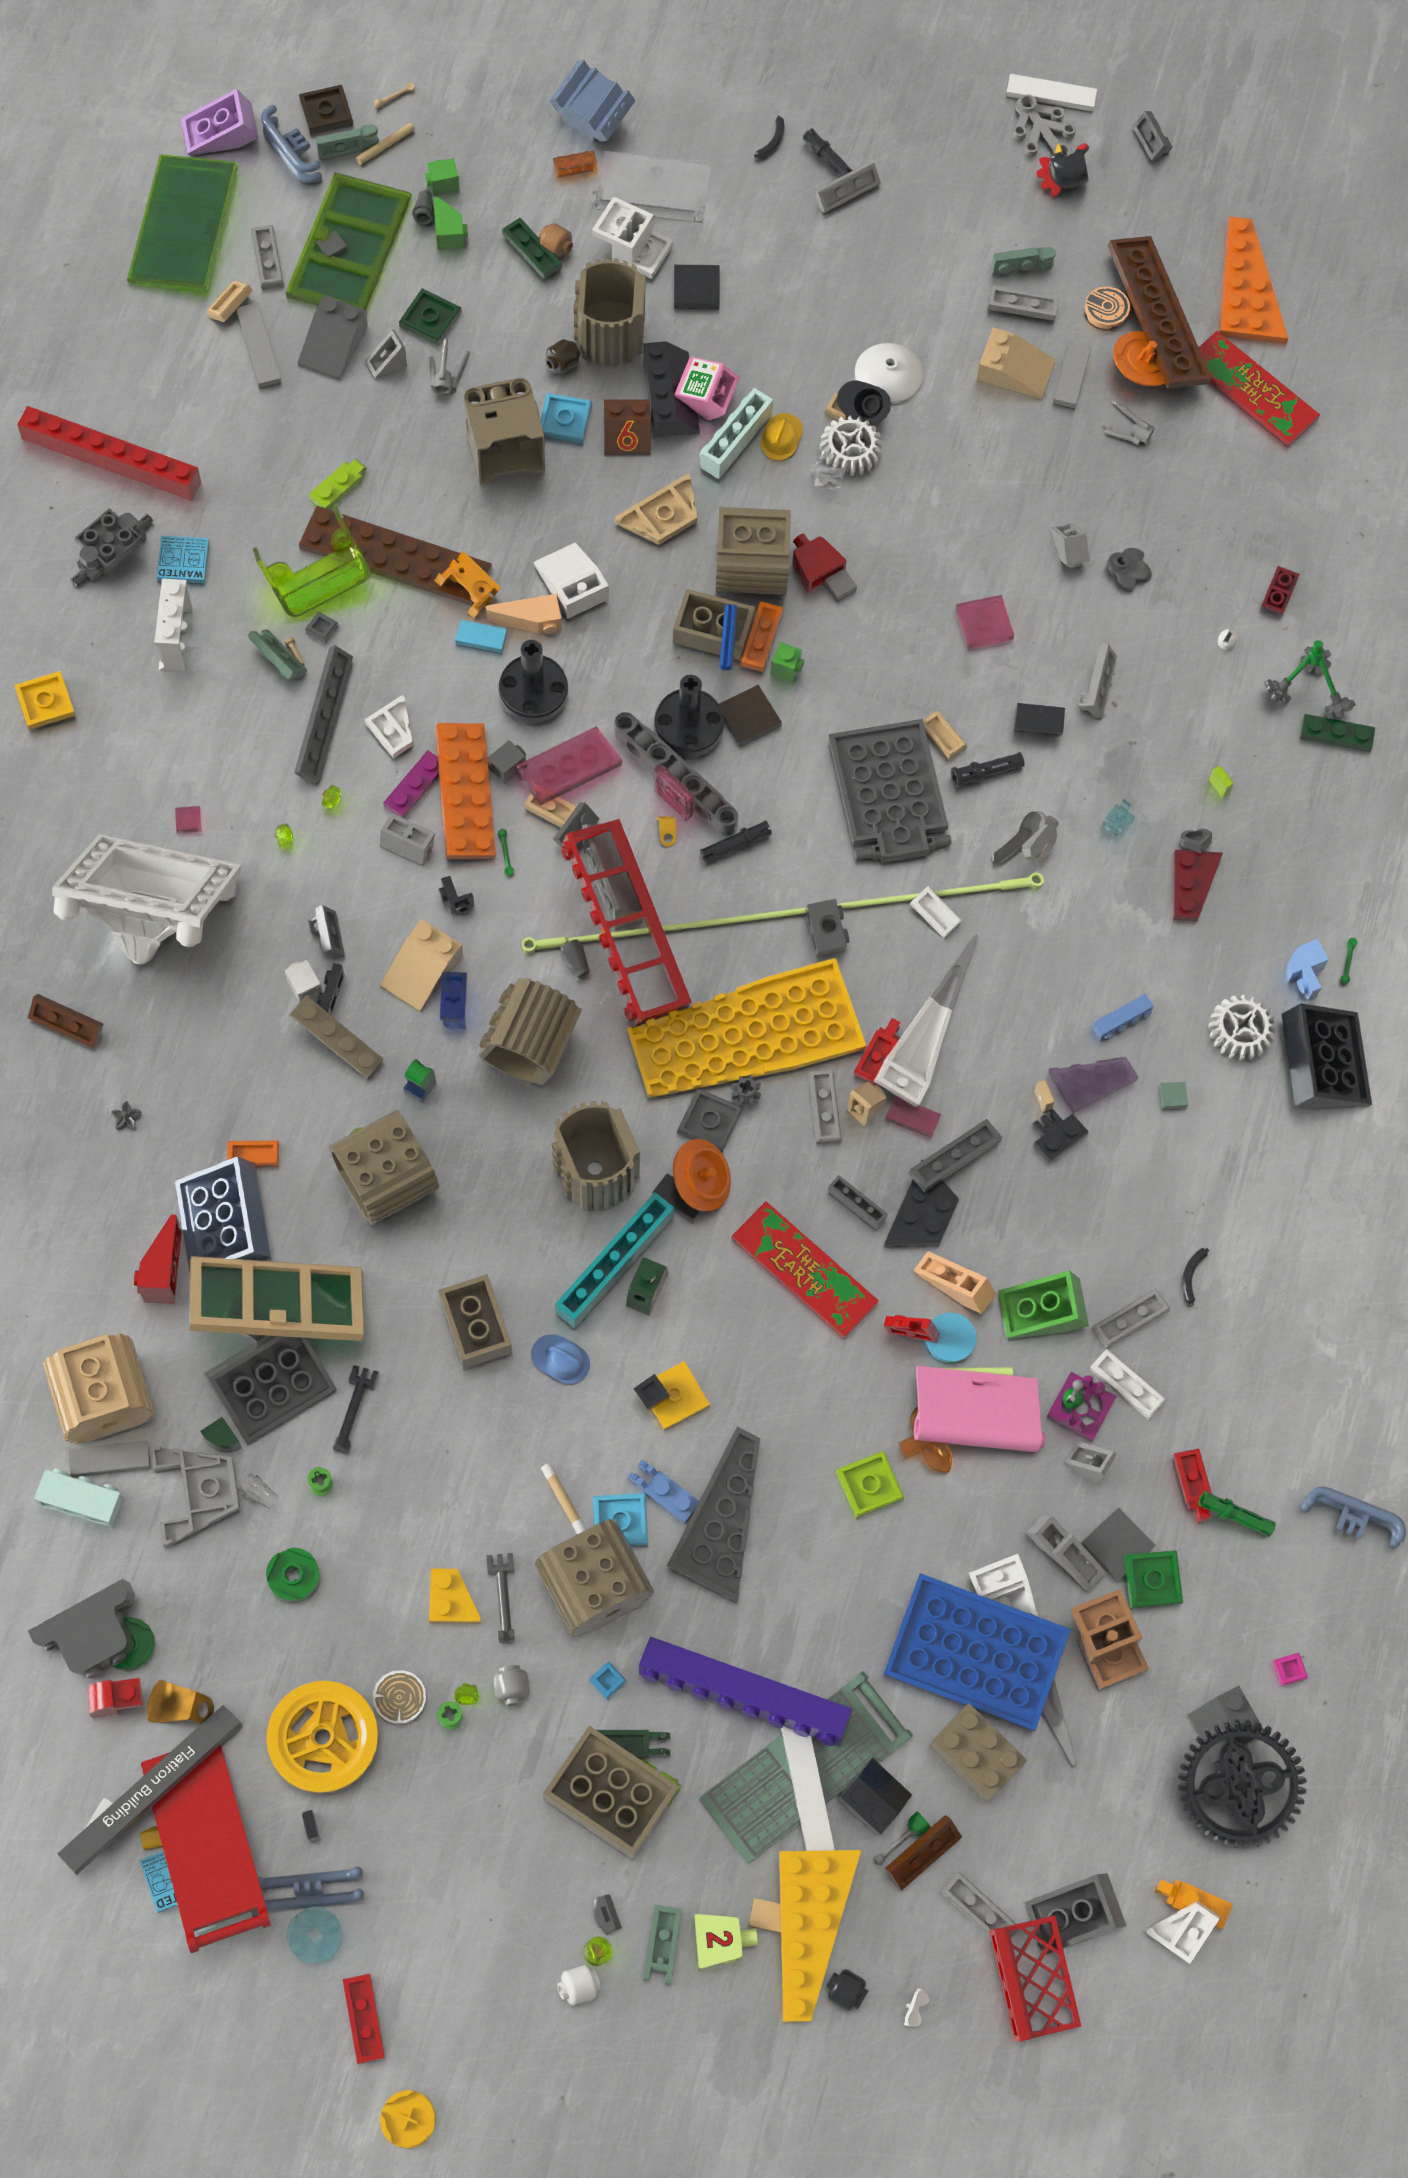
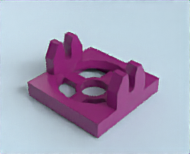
M1071 1372L1052 1405L1047 1418L1093 1442L1117 1396L1106 1391L1103 1382H1093L1092 1376L1086 1375L1082 1378ZM1075 1380H1081L1083 1388H1086L1083 1401L1088 1405V1412L1079 1414L1075 1410H1071L1073 1415L1069 1413L1064 1414L1062 1406L1063 1394L1067 1389L1073 1388ZM1093 1393L1097 1395L1100 1401V1412L1094 1410L1090 1403ZM1089 1416L1095 1419V1421L1085 1425L1080 1418Z

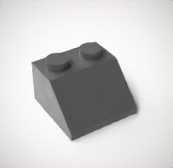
M1240 1686L1217 1696L1188 1714L1198 1735L1203 1740L1207 1739L1204 1730L1208 1729L1211 1735L1216 1733L1214 1730L1215 1724H1218L1220 1730L1225 1729L1224 1721H1228L1230 1728H1234L1235 1719H1239L1241 1727L1245 1726L1246 1720H1250L1252 1729H1254L1256 1722H1259ZM1235 1737V1741L1242 1742L1246 1746L1258 1740L1250 1737ZM1227 1740L1215 1744L1208 1750L1214 1763L1219 1761L1220 1750L1227 1743Z

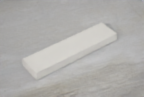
M1010 74L1006 97L1019 99L1021 96L1029 94L1034 96L1036 101L1040 103L1093 112L1097 89Z

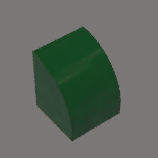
M220 1417L200 1431L206 1443L216 1451L229 1453L242 1448L239 1440L223 1417Z

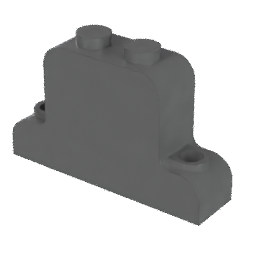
M121 1579L28 1630V1633L33 1643L44 1647L46 1651L59 1647L71 1672L87 1676L88 1678L96 1677L103 1672L102 1668L125 1661L127 1659L126 1655L131 1653L134 1648V1641L122 1617V1611L131 1607V1604L134 1602V1590L130 1582Z

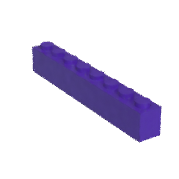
M651 1636L639 1663V1674L649 1682L656 1683L659 1681L665 1683L674 1691L681 1692L684 1690L690 1692L699 1700L706 1701L709 1699L715 1701L724 1709L732 1710L734 1708L740 1710L749 1718L757 1719L759 1717L765 1719L774 1727H787L799 1736H812L827 1746L837 1745L840 1747L851 1718L852 1708Z

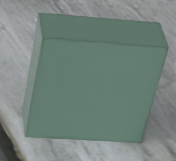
M1185 1082L1160 1083L1159 1090L1162 1110L1187 1108L1188 1100Z

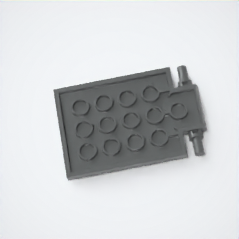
M923 719L829 734V744L852 844L854 846L877 842V845H871V848L856 850V860L872 858L873 860L881 859V863L926 856L929 855L930 850H935V847L951 845L950 835L940 837L926 836V833L948 830V822Z

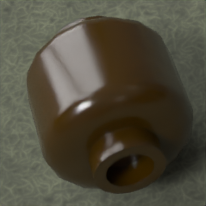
M566 339L556 342L547 348L546 365L550 370H554L559 374L566 373L578 365L580 357L579 348L573 341Z

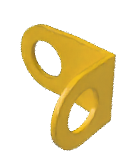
M672 816L656 817L659 820L660 842L666 847L674 845L677 838L676 818ZM668 833L673 837L670 843L664 841V836Z

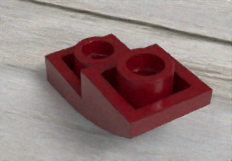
M1277 566L1261 607L1283 615L1300 574Z

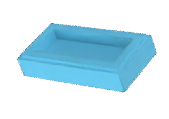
M460 620L455 644L502 653L507 629Z

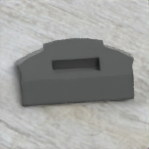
M610 1894L593 1899V1913L599 1928L606 1935L621 1929L622 1927Z

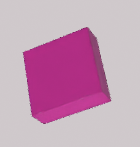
M1300 1653L1273 1661L1282 1687L1308 1679Z

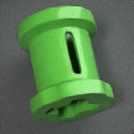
M316 1467L310 1471L307 1480L312 1493L317 1496H325L330 1493L333 1481L329 1471L322 1467ZM321 1477L324 1481L322 1486H319L317 1483V1478Z
M448 1701L443 1703L438 1709V1719L443 1728L454 1730L460 1726L463 1716L461 1708L457 1703ZM449 1710L455 1714L453 1721L445 1718L446 1712Z

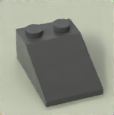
M324 295L314 313L297 362L298 365L340 380L368 327L366 310Z
M1108 1873L1096 1874L1025 1902L1031 1920L1056 1916L1063 1949L1127 1926ZM1050 1922L1040 1924L1036 1931V1936L1047 1943L1052 1935ZM1053 1941L1051 1946L1056 1949L1055 1943ZM1040 1944V1947H1041V1950H1042V1951H1043V1949H1044L1045 1946H1043L1042 1944ZM1048 1949L1045 1955L1053 1953V1951Z

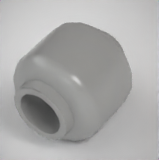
M519 1665L500 1667L498 1669L499 1672L493 1677L496 1699L505 1702L506 1706L522 1704L521 1700L530 1693L527 1672L520 1669Z

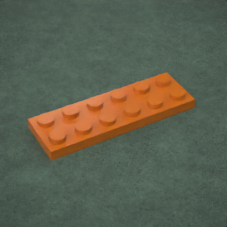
M437 723L435 729L446 859H494L496 853L485 724Z

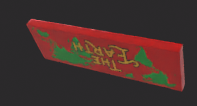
M1218 331L1199 346L1212 377L1210 383L1287 446H1290L1319 419L1320 414Z
M767 1201L731 1237L732 1240L844 1339L879 1303L876 1297Z

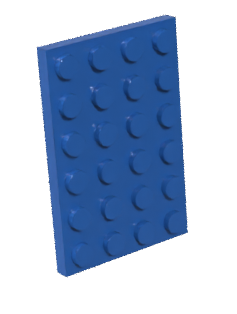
M920 1573L884 1674L965 1705L970 1703L975 1709L1036 1731L1071 1629Z

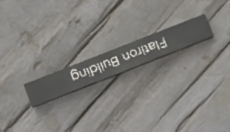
M222 1705L58 1852L59 1858L78 1875L242 1726L241 1722Z

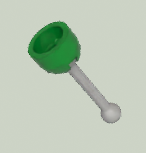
M1075 1380L1073 1388L1067 1389L1063 1394L1062 1401L1068 1409L1076 1410L1083 1403L1084 1396L1080 1391L1083 1388L1081 1380Z
M918 1811L908 1820V1830L882 1854L875 1855L874 1861L876 1864H883L885 1857L911 1834L916 1836L922 1835L931 1828Z

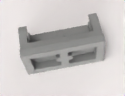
M391 814L380 831V847L424 865L427 859V852L433 849L435 832L395 814Z

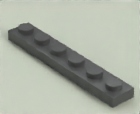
M336 645L329 647L294 774L311 784L318 783L353 659L352 655Z

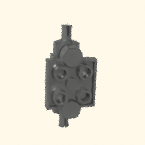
M109 508L75 537V541L82 548L79 554L80 560L77 561L80 571L70 578L73 585L77 587L86 578L95 581L102 574L106 576L139 548V545L146 537L144 528L153 522L151 516L146 513L138 521L131 513H124L118 516Z

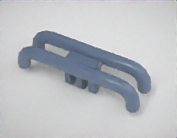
M275 105L268 106L261 114L263 133L266 139L301 182L315 183L322 179L320 172L313 174L304 173L318 170L321 166L320 162L304 163L298 156L310 148L309 142L306 141L297 128L282 136L275 127L279 121L278 117H271V115L276 113L277 108Z
M1329 1487L1314 1488L1301 1504L1304 1512L1310 1511L1316 1502H1322L1342 1510L1336 1529L1342 1531L1345 1522L1349 1523L1346 1533L1351 1535L1354 1527H1359L1356 1532V1537L1359 1539L1362 1538L1368 1521L1390 1531V1544L1392 1547H1398L1406 1537L1405 1523L1396 1514Z
M358 1866L353 1869L279 1877L258 1876L262 1889L291 1886L294 1888L296 1897L265 1900L268 1911L352 1903L360 1901L364 1897L362 1889H356L351 1892L324 1894L323 1883L350 1881L360 1878L363 1870Z

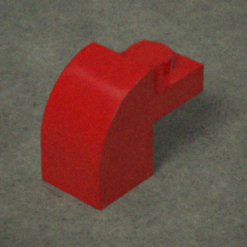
M140 1678L113 1682L106 1680L87 1687L89 1713L92 1718L117 1715L119 1710L143 1706Z

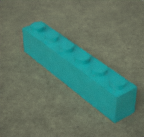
M654 1192L555 1303V1313L575 1329L674 1218V1207Z

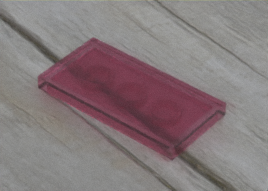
M596 726L516 765L515 772L541 806L622 766V759Z

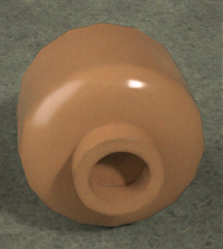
M556 223L546 225L539 234L540 244L549 249L557 258L562 257L564 254H569L573 248L571 232Z

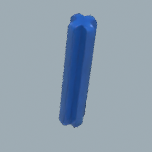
M727 604L724 611L719 668L723 671H730L733 664L738 607Z

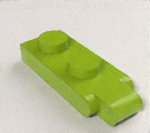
M354 459L349 464L344 462L308 494L309 499L317 506L330 510L363 480L362 475L366 472L367 467L357 459Z

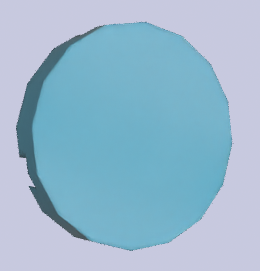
M947 1312L938 1315L932 1320L940 1333L938 1343L925 1341L935 1359L943 1363L956 1364L972 1354L976 1346L977 1333L973 1324L965 1316Z

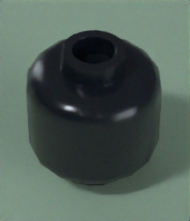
M849 1969L842 1970L840 1974L834 1972L826 1985L830 1989L828 1993L829 2000L846 2011H851L853 2008L858 2010L869 1991L866 1989V1981Z

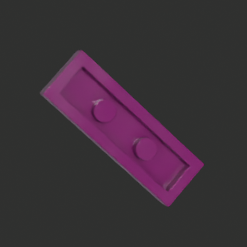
M427 750L383 802L384 807L395 815L405 818L439 778L438 756Z

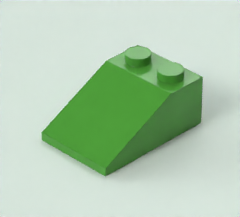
M1070 1270L998 1290L1007 1339L1066 1333L1089 1326L1080 1278Z

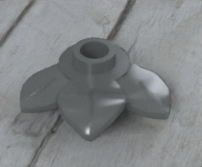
M1127 548L1122 553H1113L1108 558L1107 567L1109 572L1116 575L1120 585L1126 589L1134 590L1136 580H1146L1152 576L1149 566L1142 561L1144 552L1137 548Z

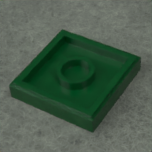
M422 288L400 319L399 327L439 346L461 314L462 309L460 306Z

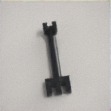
M356 1365L353 1366L349 1377V1384L356 1386L339 1436L335 1439L333 1450L339 1451L340 1449L343 1450V1453L347 1454L351 1448L349 1436L365 1388L374 1390L379 1376V1371L374 1370L371 1379H367L369 1373L367 1368H363L361 1376H357L359 1366Z

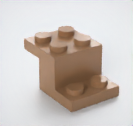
M1121 1589L1070 1610L1081 1633V1637L1077 1642L1099 1690L1148 1671L1149 1667L1138 1645L1143 1637Z

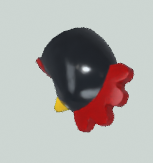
M1059 143L1055 154L1051 158L1041 157L1039 164L1042 168L1037 171L1036 175L1038 178H1044V181L1041 183L1044 190L1050 188L1051 195L1056 197L1060 194L1061 189L1074 188L1088 182L1089 178L1084 154L1089 150L1088 144L1083 143L1076 148L1073 154L1064 156Z

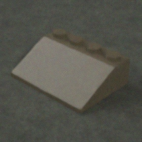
M589 1726L544 1791L543 1799L633 1860L679 1786Z

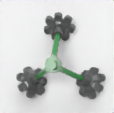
M1319 640L1315 641L1312 647L1308 646L1304 649L1306 655L1300 658L1301 664L1288 678L1285 677L1280 683L1270 679L1264 683L1266 690L1273 693L1271 698L1277 702L1280 698L1283 704H1287L1291 699L1287 693L1288 687L1292 684L1291 681L1303 669L1309 674L1314 669L1317 675L1324 674L1331 692L1332 704L1324 708L1328 719L1333 718L1335 714L1336 717L1344 716L1343 711L1348 712L1356 706L1354 700H1349L1348 697L1341 699L1339 692H1336L1328 671L1331 667V662L1327 658L1331 656V652L1324 650L1323 642Z

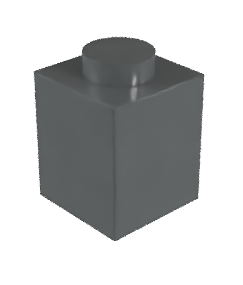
M508 740L488 757V768L505 784L526 767V753L519 745L515 746Z

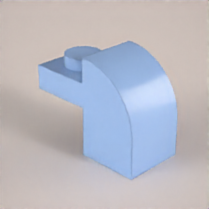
M1318 939L1299 946L1294 951L1286 968L1288 983L1297 980L1300 992L1305 994L1308 1000L1317 997L1322 988L1314 973L1323 970L1328 962V958Z

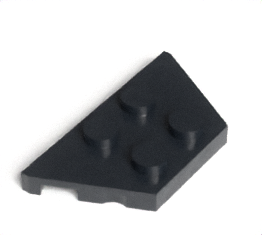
M912 1180L886 1238L884 1247L892 1248V1246L907 1245V1247H918L919 1245L939 1246L959 1202V1198L943 1180L925 1192Z

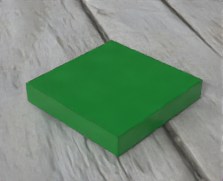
M1177 1550L1124 1555L1130 1608L1183 1603Z

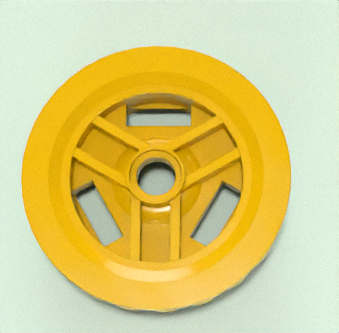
M315 1681L304 1684L288 1693L273 1711L266 1736L268 1753L275 1769L289 1784L294 1785L300 1790L318 1794L336 1792L339 1789L352 1785L355 1780L360 1779L373 1761L378 1746V1728L374 1713L367 1701L358 1692L344 1684L333 1681ZM310 1709L313 1712L312 1716L297 1733L293 1732L291 1728L305 1711ZM347 1715L351 1716L358 1735V1739L351 1742L342 1721V1717ZM320 1730H327L330 1733V1740L324 1745H320L315 1741V1735ZM305 1761L332 1764L331 1771L321 1773L306 1770L304 1768Z

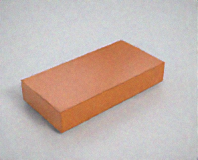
M279 1140L228 1141L227 1160L238 1156L254 1162L255 1167H279Z

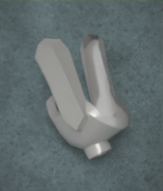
M1041 811L1028 813L1024 817L1019 831L991 853L992 861L1004 863L1021 848L1025 858L1042 861L1048 856L1056 843V828L1059 822L1054 817L1046 816Z

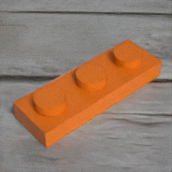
M760 601L743 653L741 667L764 672L783 607Z

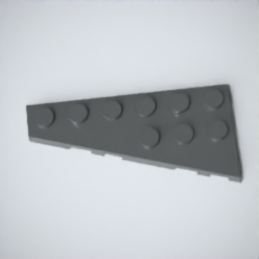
M738 1426L666 1565L736 1603L739 1598V1585L743 1569L742 1563L746 1547L750 1505L754 1489L753 1483L760 1445L759 1437Z

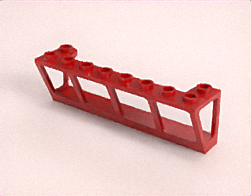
M620 819L566 834L562 843L563 847H560L561 853L565 861L569 860L571 864H574L571 866L576 880H581L583 885L581 894L585 903L589 902L592 908L590 912L591 920L594 926L598 925L600 928L599 940L603 949L607 948L611 956L608 958V962L612 972L616 971L620 979L617 981L621 995H626L627 997L624 1013L628 1022L632 1021L635 1027L645 1023L647 1020L656 1019L669 1014V1012L688 1007L692 1003ZM610 831L623 866L588 875L575 843ZM626 872L641 912L606 921L591 882ZM644 918L659 958L625 968L609 929ZM662 964L676 1001L647 1011H641L628 979V974Z

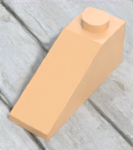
M556 594L486 606L488 622L536 634H552L562 630Z
M929 1251L914 1269L915 1274L958 1303L981 1314L996 1295L986 1277Z

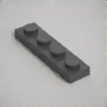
M986 1119L912 1167L908 1174L925 1192L1001 1142L1003 1137Z

